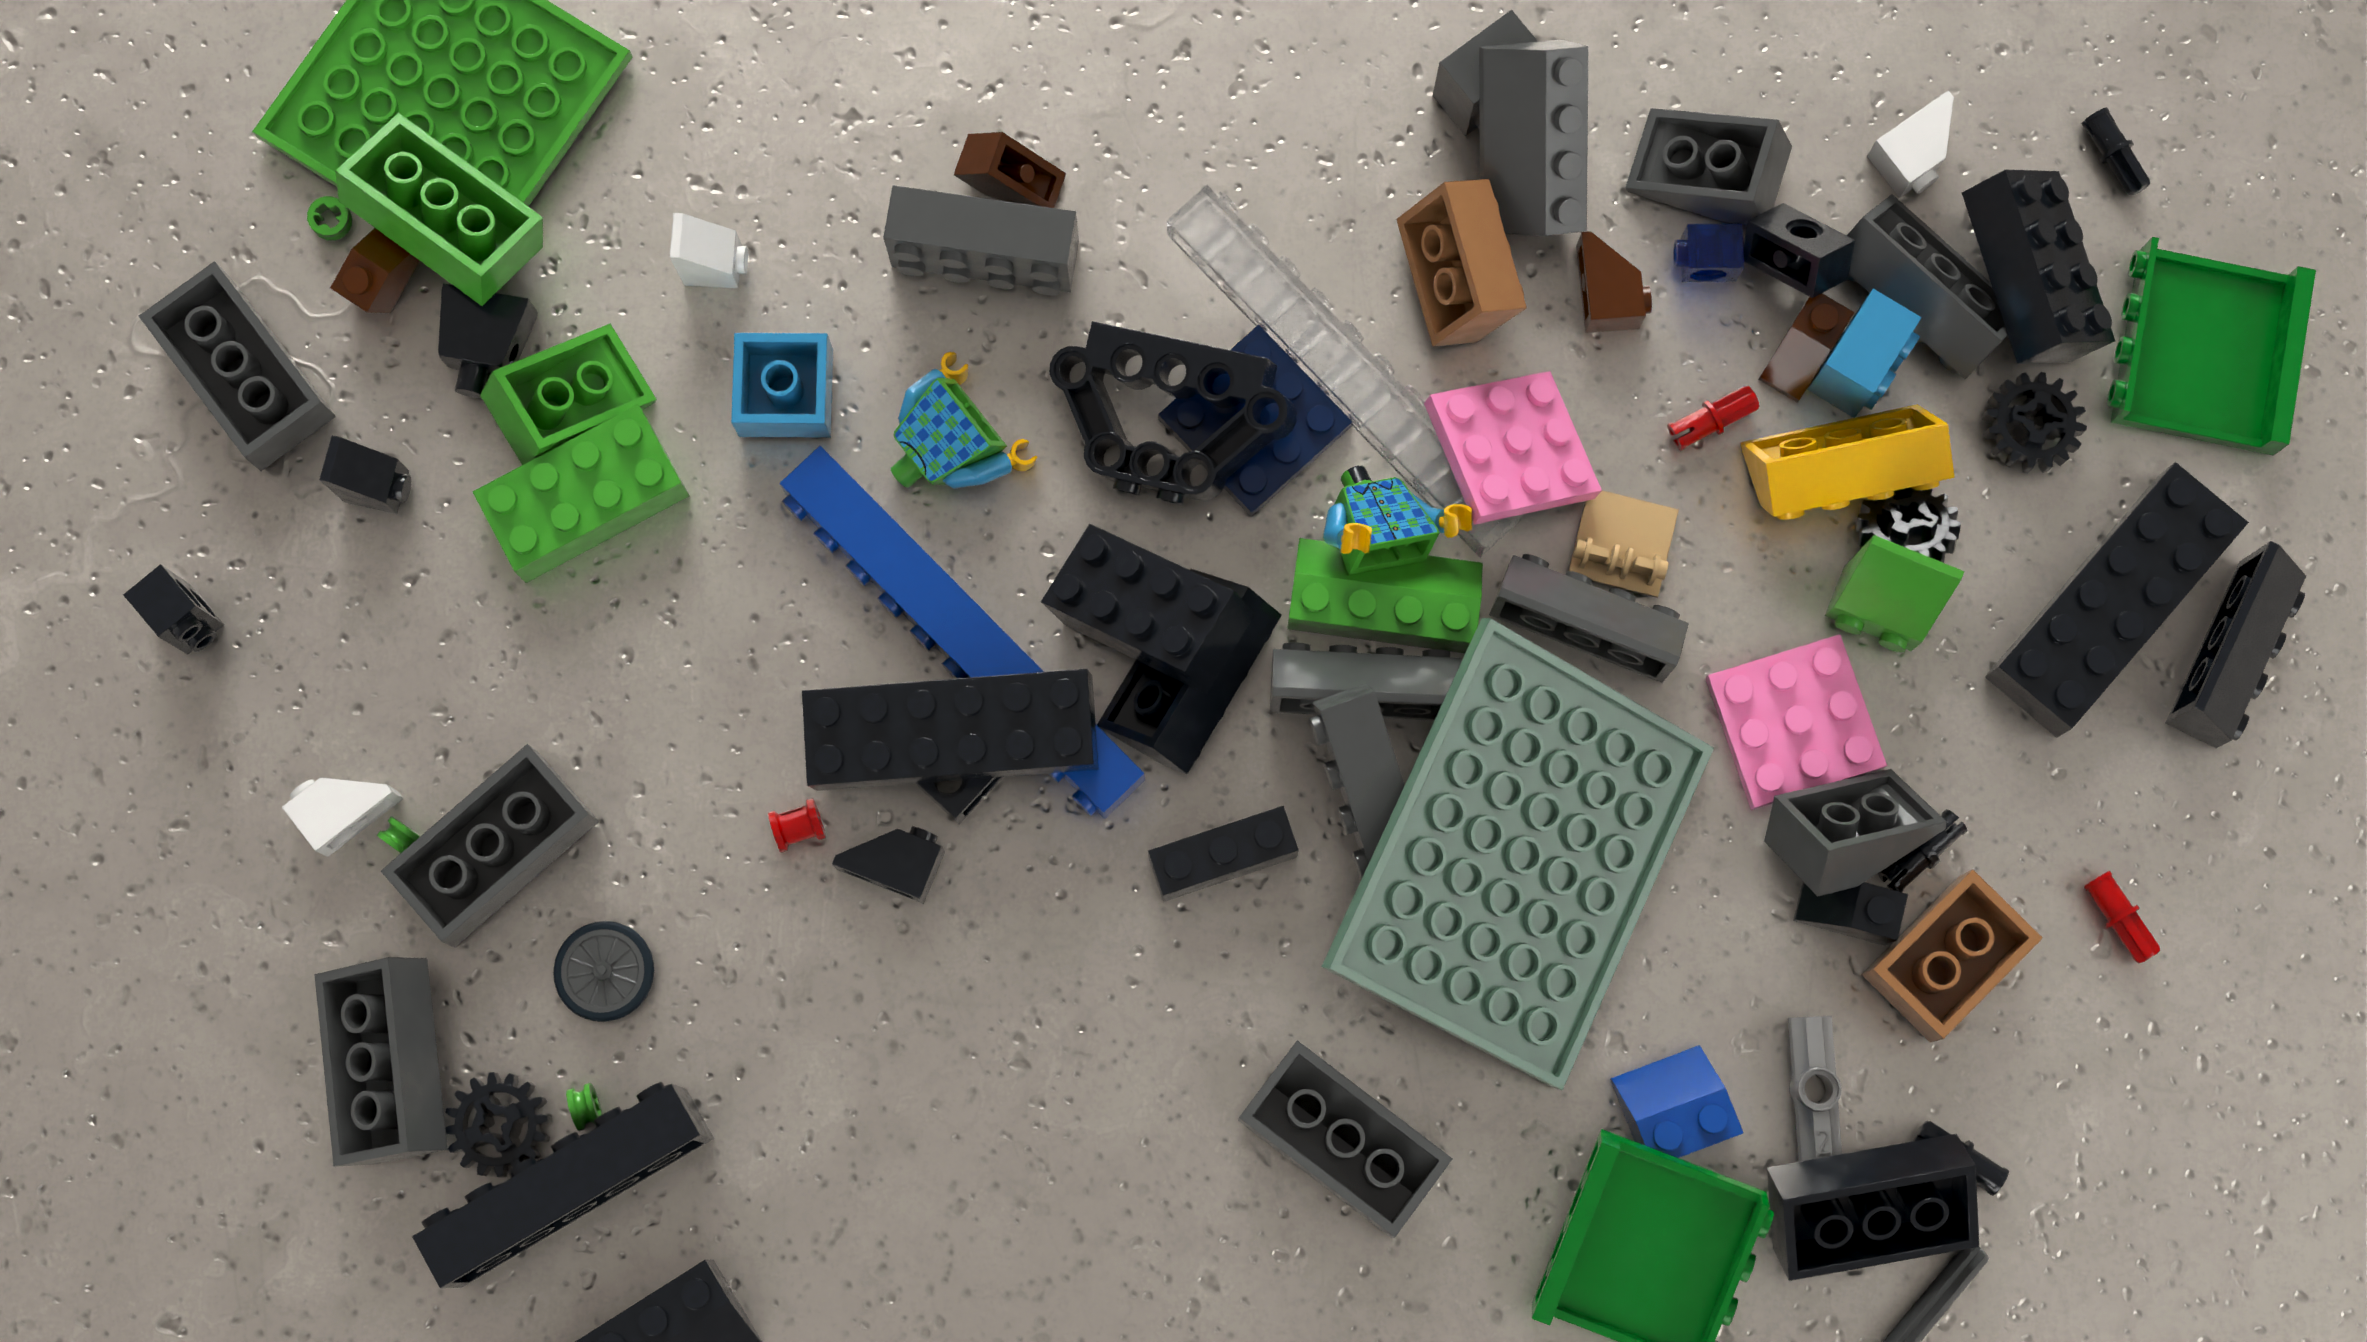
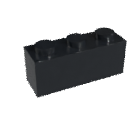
M1280 806L1148 850V858L1162 900L1165 902L1297 858L1299 849L1284 806Z

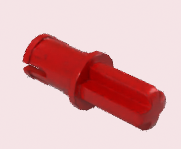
M1743 386L1712 403L1708 400L1702 403L1703 408L1674 423H1669L1667 427L1671 436L1677 435L1686 429L1690 430L1688 433L1673 440L1677 448L1682 451L1687 446L1714 432L1718 435L1723 434L1724 427L1757 411L1760 407L1759 401L1750 386Z
M2110 871L2084 886L2108 920V923L2105 924L2107 929L2110 927L2114 929L2135 962H2145L2158 954L2160 951L2159 944L2136 912L2140 909L2139 906H2132Z

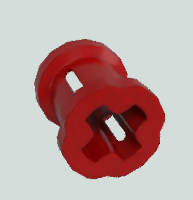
M813 798L806 800L805 806L778 814L776 811L768 812L771 829L781 853L788 851L789 845L813 837H817L819 840L826 838L822 819Z

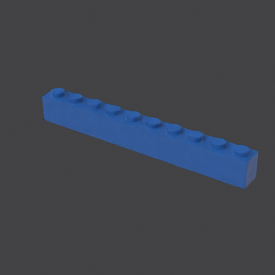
M821 446L815 449L780 482L787 496L782 502L788 510L800 521L807 516L818 527L813 534L832 554L838 548L850 560L845 566L851 574L864 586L871 581L882 592L877 599L895 618L902 613L914 625L910 633L926 650L929 651L935 646L947 658L941 664L955 679L1044 672ZM1096 725L1099 770L1048 774L1058 783L1065 778L1077 790L1072 795V798L1086 813L1092 816L1097 811L1106 819L1145 781V773Z

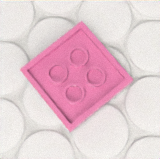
M1551 371L1430 394L1424 405L1467 506L1472 508L1474 525L1592 500L1602 491Z
M1840 634L1716 672L1705 678L1751 810L1772 804L1776 795L1862 776L1884 769L1887 766Z

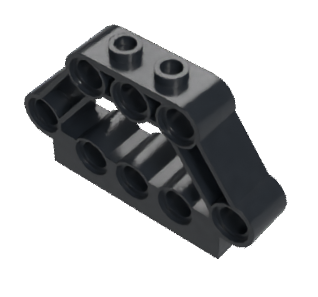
M1092 321L1086 348L1067 346L1060 349L1053 356L1050 363L1049 373L1052 382L1064 391L1085 442L1084 459L1086 465L1093 472L1114 481L1113 489L1125 493L1140 495L1142 487L1158 491L1156 499L1183 505L1185 497L1195 500L1213 499L1223 491L1226 480L1272 440L1287 437L1293 431L1297 422V412L1294 404L1279 391L1272 389L1278 366L1265 357ZM1136 355H1141L1142 367L1140 371L1133 376H1127L1125 367L1128 360ZM1080 362H1084L1086 366L1084 377L1076 383H1071L1070 371L1072 367ZM1185 365L1186 376L1180 384L1170 386L1168 381L1170 371L1175 366ZM1105 374L1113 375L1115 379L1134 390H1143L1154 384L1177 399H1187L1195 394H1200L1204 399L1219 408H1232L1239 403H1243L1245 406L1194 451H1189L1179 457L1172 450L1155 441H1146L1134 447L1127 440L1103 379ZM1229 374V388L1223 394L1213 395L1212 384L1219 375ZM1277 403L1279 406L1277 419L1271 424L1262 425L1260 420L1262 409L1268 404ZM1112 445H1119L1120 457L1114 465L1105 466V451ZM1162 454L1164 458L1162 470L1157 475L1149 476L1147 473L1149 459L1154 455ZM1199 464H1206L1208 468L1206 480L1198 486H1193L1190 481L1192 469Z

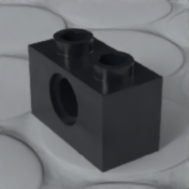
M1782 203L1748 220L1741 260L1814 298L1848 280L1855 240Z

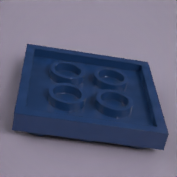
M1259 324L1230 350L1265 357L1278 366L1272 389L1279 391L1294 404L1297 412V422L1293 431L1287 437L1272 440L1226 480L1224 489L1251 517L1349 430L1353 423ZM1229 374L1219 375L1212 384L1213 395L1223 394L1229 388ZM1195 394L1187 399H1174L1158 414V420L1188 451H1194L1237 414L1245 404L1239 403L1232 408H1219L1204 399L1200 394ZM1277 403L1268 404L1262 409L1260 414L1262 425L1271 424L1277 419L1279 415ZM1201 464L1208 471L1207 465Z

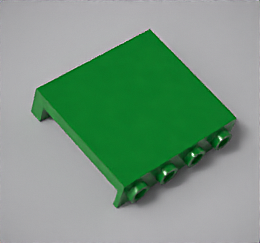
M2152 237L2140 250L2134 251L2129 265L2128 275L2134 278L2132 293L2127 294L2122 307L2121 318L2127 321L2125 337H2120L2114 355V362L2120 364L2118 380H2113L2108 392L2107 405L2113 407L2110 423L2274 456L2290 443L2316 270L2297 266L2290 274L2286 275L2157 249L2159 238Z
M1601 1129L1532 1301V1319L1550 1326L1553 1317L1618 1342H1718L1716 1337L1721 1325L1729 1326L1735 1315L1738 1299L1733 1296L1739 1281L1746 1283L1753 1271L1756 1255L1752 1254L1751 1251L1757 1237L1764 1239L1767 1236L1773 1221L1774 1211L1769 1209L1767 1192Z

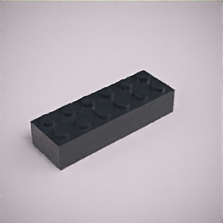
M2173 463L2158 475L1987 673L1985 678L2058 738L2078 723L2249 522L2178 463Z
M1088 669L802 691L807 786L816 791L1099 770L1093 677Z
M663 1082L656 1083L636 1096L640 1103L623 1111L620 1107H616L596 1118L594 1123L597 1128L580 1136L577 1132H574L551 1145L554 1153L538 1161L532 1157L517 1164L508 1171L511 1177L509 1180L495 1186L490 1182L473 1190L465 1196L468 1204L451 1212L448 1208H444L424 1219L421 1223L425 1229L413 1235L412 1238L439 1288H462L713 1140L712 1133L687 1089L673 1084L664 1086Z

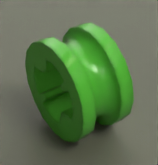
M324 196L316 199L310 205L307 212V221L311 229L320 238L327 241H336L343 238L350 231L352 215L350 210L340 203L337 198ZM328 209L334 214L341 212V216L335 217L339 223L333 228H330L327 224L319 226V221H324L321 214Z
M392 816L388 819L389 828L386 831L380 830L377 834L380 839L400 853L420 837Z
M587 1083L582 1091L577 1092L574 1088L566 1091L567 1103L574 1125L578 1131L585 1130L587 1123H594V1120L602 1115L601 1105L595 1088L591 1083Z

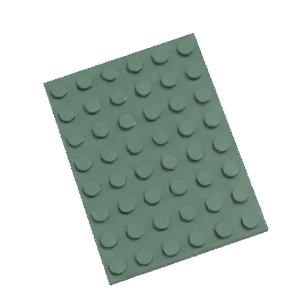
M1481 618L1321 967L1553 1088L1563 1090L1714 747L1495 620Z

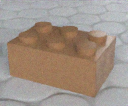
M1489 179L1444 182L1396 219L1433 347L1476 343L1527 308L1523 288L1519 282L1511 255V247L1507 241L1499 214L1498 202L1494 197Z
M1972 869L1960 875L1898 937V940L1893 942L1861 975L1931 1043L1944 1039L2043 937Z

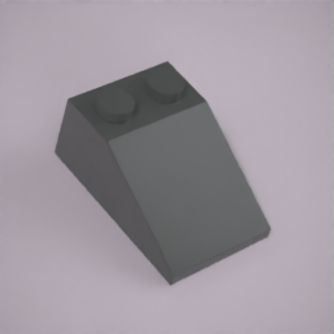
M1651 108L1625 188L1629 193L1715 220L1747 225L1748 220L1774 208L1792 145L1777 119Z
M1892 769L1774 796L1764 842L1817 896L1861 885L1944 831L1947 821Z

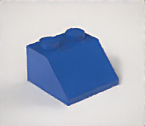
M1700 1045L1610 1079L1633 1139L1637 1143L1680 1158L1744 1133L1726 1087Z

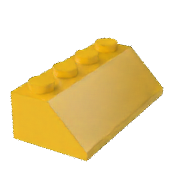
M1918 404L1740 442L1760 506L1773 517L1776 516L1782 520L1799 518L1805 514L1804 510L1822 507L1825 510L1841 509L1850 504L1849 500L1863 497L1869 500L1887 499L1895 495L1894 491L1909 487L1913 490H1929L1940 485L1939 481L1955 478L1948 424Z

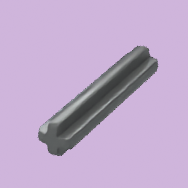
M1980 1247L1959 1250L1883 1342H1921L1988 1262L1989 1257Z

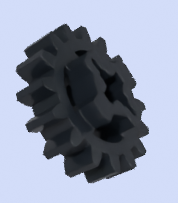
M2026 372L2021 373L2016 378V384L2007 379L1999 387L2001 393L1994 392L1987 401L1993 409H1988L1982 415V420L1992 423V426L1983 433V437L1986 439L1995 438L1997 441L1991 453L1996 455L2004 451L2008 454L2005 461V466L2010 467L2017 460L2021 461L2023 473H2029L2036 463L2042 473L2049 471L2053 467V461L2059 466L2063 465L2070 458L2068 452L2074 453L2082 444L2075 437L2081 436L2087 430L2086 425L2076 422V419L2086 412L2085 407H2073L2071 403L2078 393L2074 390L2064 394L2061 391L2064 380L2061 378L2057 379L2052 385L2047 384L2045 372H2040L2033 382H2031ZM2027 395L2023 406L2014 405L2012 408L2008 407L2012 400ZM2029 416H2032V417H2034V421L2031 420V419H2027V418H2028ZM2034 426H2041V428L2038 430L2035 429ZM2055 438H2060L2057 445L2042 450L2046 439L2054 440Z
M1909 487L1894 491L1895 495L1887 499L1863 500L1856 525V532L1860 533L1858 541L1860 547H1863L1873 535H1876L1943 563L1946 553H1954L1956 542L1959 538L1961 522L1957 521L1958 508L1947 507L1948 495L1942 494L1934 497L1931 495L1932 489L1920 491Z
M490 1072L487 1078V1085H484L478 1078L470 1079L472 1089L470 1094L459 1090L455 1092L454 1095L461 1104L458 1109L446 1108L445 1113L455 1118V1123L445 1127L446 1134L455 1135L457 1141L449 1146L448 1150L450 1153H465L460 1162L462 1167L470 1168L477 1162V1175L487 1177L492 1166H494L497 1177L504 1178L508 1175V1165L514 1167L523 1162V1158L526 1156L534 1157L535 1159L541 1157L535 1145L537 1141L549 1142L550 1136L540 1131L541 1125L552 1122V1117L539 1113V1109L547 1103L545 1097H535L533 1099L530 1097L535 1089L533 1083L526 1082L520 1088H517V1075L509 1073L504 1083H502L499 1073ZM494 1093H508L517 1098L519 1102L512 1103L507 1107L502 1106L499 1099L495 1098ZM475 1108L477 1112L473 1124L468 1128L470 1113ZM494 1115L504 1117L507 1120L501 1126L502 1135L492 1133L489 1130L495 1124ZM528 1122L527 1134L521 1143L519 1136L523 1124ZM488 1143L493 1144L502 1157H488L476 1148L483 1147Z

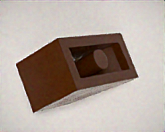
M991 132L968 134L954 176L989 197L1007 202L1054 208L1066 173L1007 134Z
M374 228L351 249L330 288L367 313H391L420 260Z
M1591 231L1581 232L1576 245L1585 333L1640 329L1646 314H1650L1652 311L1651 290L1649 286H1643L1641 271Z
M1823 293L1814 298L1809 297L1758 380L1798 403L1833 349L1854 312Z

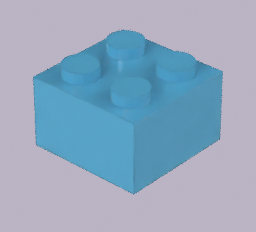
M1873 288L1849 322L1807 390L1853 418L1857 416L1864 406L1872 410L1894 380L1896 370L1903 360L1908 357L1919 340L1920 336L1913 331L1922 317Z
M734 333L731 423L739 437L831 438L833 347L828 334Z

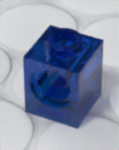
M1687 224L1680 240H1675L1673 249L1674 266L1681 267L1682 282H1736L1744 269L1742 224Z

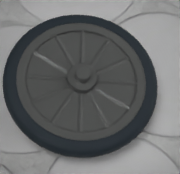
M611 921L590 923L577 929L563 942L554 963V983L560 999L576 1015L597 1022L617 1020L637 1009L647 997L654 977L652 954L644 939L630 927Z

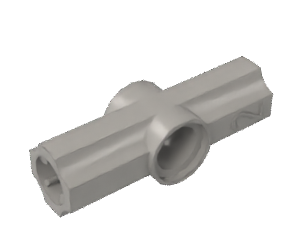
M1832 1016L1788 1018L1792 1068L1789 1092L1791 1099L1794 1101L1798 1161L1842 1154L1838 1100L1841 1097L1842 1088L1840 1080L1836 1076ZM1814 1075L1821 1078L1825 1085V1094L1816 1103L1810 1101L1805 1093V1084Z

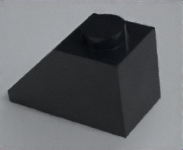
M331 436L319 480L343 502L397 514L400 502H405L409 496L412 482L411 476L408 475L409 470L397 458L342 437Z
M912 826L909 833L895 829L835 855L832 865L841 872L924 904L945 851L941 845L936 844L937 835Z
M1802 882L1793 921L1886 946L1898 940L1908 894L1864 882L1854 888L1817 896Z

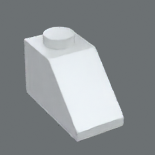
M1949 91L1876 140L1867 155L1868 159L1899 198L1912 189L1919 194L1939 178L1936 171L1946 158L1954 100Z
M673 213L670 259L684 286L739 288L740 274H746L748 269L747 246H742L736 230L684 213Z
M319 778L316 781L313 779L308 780L295 788L290 794L291 800L282 808L313 849L329 857L404 798L397 790L387 784Z

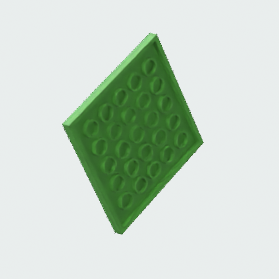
M346 0L252 132L263 142L337 187L335 170L394 116L400 113L529 207L633 56L627 48L548 0Z

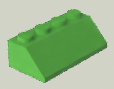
M1299 538L1287 629L1465 654L1479 622L1483 563L1428 555L1426 561L1348 575L1340 549L1328 545L1325 541Z

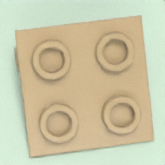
M1602 490L1595 499L1585 501L1568 571L1583 574L1596 583L1658 598L1661 583L1666 577L1669 565L1667 558L1679 509Z

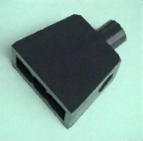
M443 283L438 353L447 367L459 370L455 392L468 397L481 398L480 394L485 386L487 375H491L492 371L520 359L538 314L528 298L495 293L481 306L454 285Z

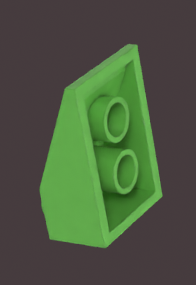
M611 323L492 371L480 394L522 465L637 404L644 410L657 400Z
M1873 535L1844 566L1825 616L1835 620V626L1845 632L1856 635L1865 632L1879 638L1878 643L1889 650L1905 652L1907 649L1912 651L1925 639L1960 583L1965 571Z

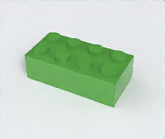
M400 113L394 116L335 170L338 200L340 203L481 306L543 248V217Z
M639 404L472 491L514 572L525 583L690 496Z

